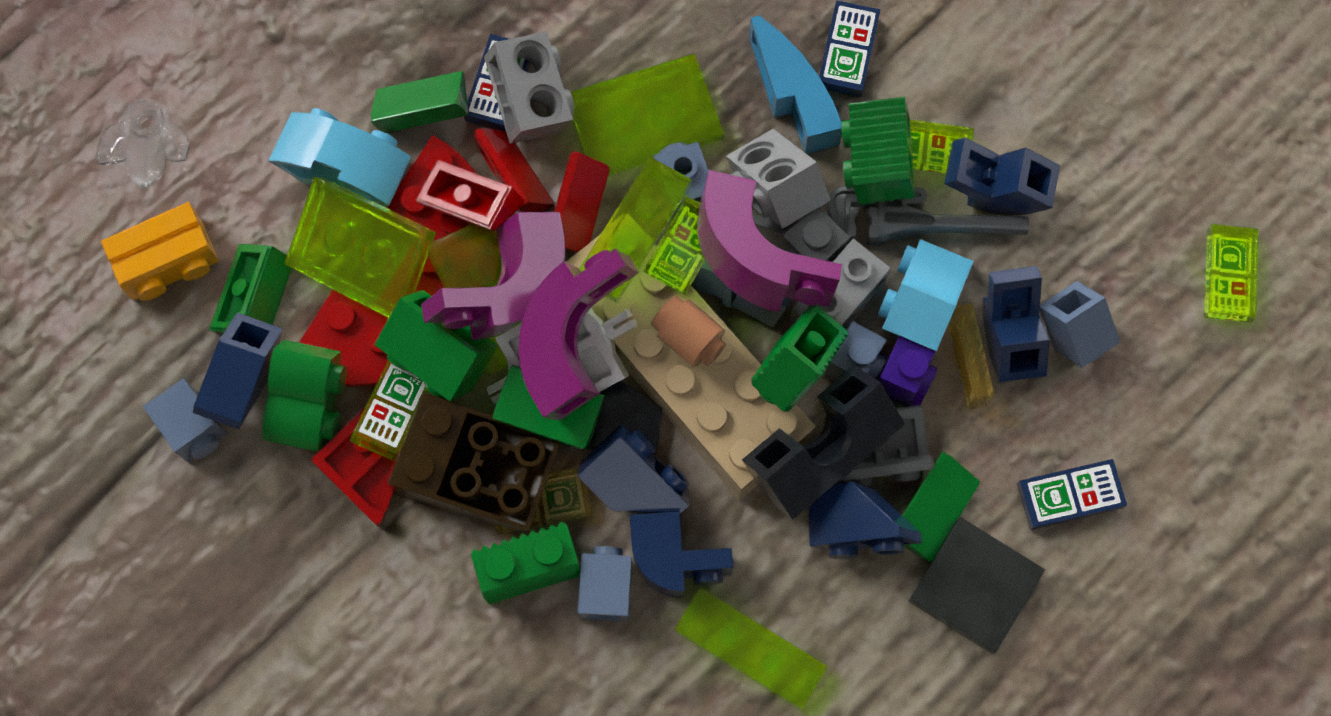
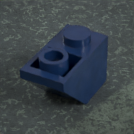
M236 313L218 341L196 398L193 413L240 429L268 382L274 347L280 344L283 328Z
M623 423L580 461L577 477L612 511L682 513L689 507V489L687 488L689 482L683 473L673 464H669L666 467L653 454L656 450L650 440L639 430L631 432Z
M854 482L834 484L809 507V546L829 551V558L832 559L859 557L858 550L872 548L874 554L903 553V545L922 543L921 533L876 490Z

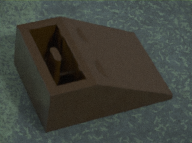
M423 392L388 485L395 495L418 503L529 533L562 442L493 419L492 415Z

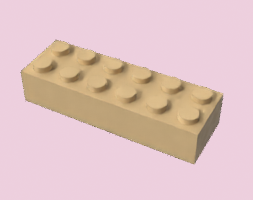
M626 214L566 262L579 268L582 272L585 270L584 264L586 261L604 250L611 252L617 249L631 258L639 273L602 298L591 308L603 322L620 314L625 309L630 310L633 316L620 322L617 326L620 327L635 318L637 328H633L613 339L616 353L622 364L648 396L662 407V412L737 499L741 500L758 485L742 461L745 456L779 428L799 444H808L813 438L816 426L797 404L789 412H784L776 405L762 398L751 382V378L761 364L689 283L683 288L650 270L660 250L634 220ZM677 295L683 301L691 300L725 329L721 340L726 343V346L709 366L702 362L694 368L657 337L658 331L651 326L656 314L672 297Z

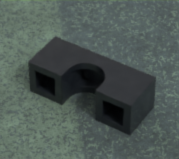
M855 365L817 396L825 409L826 422L822 432L815 440L801 445L779 428L742 459L768 500L792 520L802 511L812 506L815 500L841 478L847 476L855 466L879 446L886 443L895 432L905 425L882 384Z

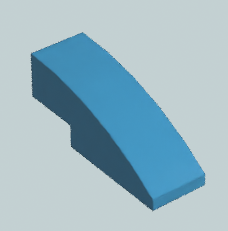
M760 15L751 17L749 40L774 118L792 114L803 152L806 154L839 146L842 137V122L834 102L818 74L803 54L778 29Z

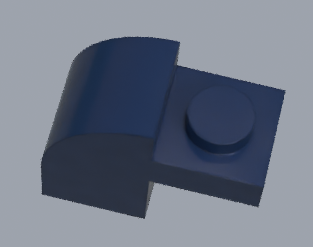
M964 137L952 142L944 184L967 195V205L970 207L1002 215H1027L1053 208L1060 165L1027 147L999 155Z
M1037 266L989 272L988 297H983V322L989 355L999 382L1047 376L1050 339L1039 316L1042 276Z
M679 512L630 515L634 563L642 579L655 591L670 597L684 598V578H693L695 585H714L723 583V576L732 575V548L682 551Z

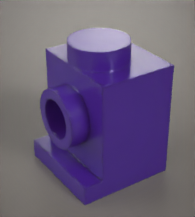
M899 336L879 379V382L892 401L906 407L921 406L938 370L937 367L930 365L935 353L934 350Z

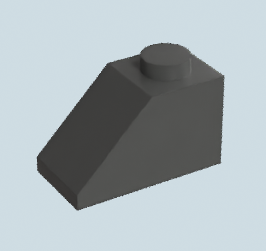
M819 207L783 229L768 216L762 218L757 212L752 215L754 223L762 236L774 246L790 253L833 262L849 244L850 236Z

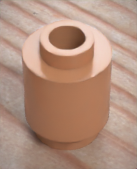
M677 295L672 297L659 310L651 323V326L658 331L657 337L693 368L701 362L709 366L726 346V343L721 340L725 329L691 300L683 301Z

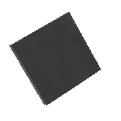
M960 517L908 601L993 655L999 649L1046 569Z

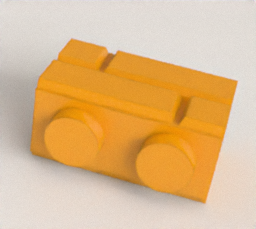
M189 201L101 240L119 286L132 300L139 298L146 301L157 298L166 291V285L182 278L186 281L199 279L210 271L209 266L220 262L199 214Z

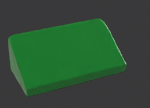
M459 71L376 89L371 111V123L379 131L387 133L469 116L465 73Z
M239 244L209 330L223 335L236 313L273 325L293 266V259L273 246Z
M512 364L492 418L571 446L585 449L592 439L605 395L598 394L560 421L543 418L526 387L521 367Z
M943 451L934 463V469L929 471L902 515L921 533L922 543L903 545V547L928 563H931L981 482L953 457Z

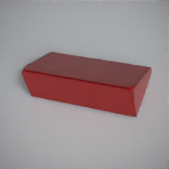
M479 128L475 131L474 137L478 151L497 181L512 187L525 200L517 212H544L553 206V200L516 143H509L507 132Z
M576 151L569 155L554 212H560L565 250L574 253L579 252L591 241L610 171L609 166L605 163Z
M437 160L416 199V202L492 232L520 209L525 201L508 185Z

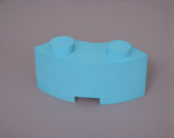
M313 108L310 114L291 112L268 161L304 184L317 185L333 190L355 200L363 206H389L411 156L397 148L398 141L387 133L373 130L370 134L338 121L335 116L324 110Z
M921 239L917 248L908 245L897 269L898 272L905 274L899 290L896 292L888 289L878 312V316L886 319L882 328L937 351L974 261Z

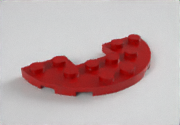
M434 135L430 137L399 185L390 205L384 209L388 218L421 236L375 309H372L333 288L299 343L341 351V365L347 368L344 389L345 387L373 386L374 388H379L391 362L388 360L387 354L374 344L400 297L421 290L426 291L432 296L441 288H479L497 285L500 272V248L496 230L493 232L416 202L437 160L477 174L457 151Z

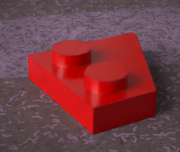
M377 395L374 398L398 409L391 401ZM372 400L311 461L379 527L384 522L394 494L388 482L411 421L409 420L396 448L359 432L373 402ZM372 419L368 420L365 430H369L373 422ZM375 422L371 430L372 433L376 432L379 425L378 422ZM385 425L381 426L378 436L382 435ZM391 428L387 429L384 436L385 439H388L392 431ZM394 431L391 437L392 442L395 441L398 431Z

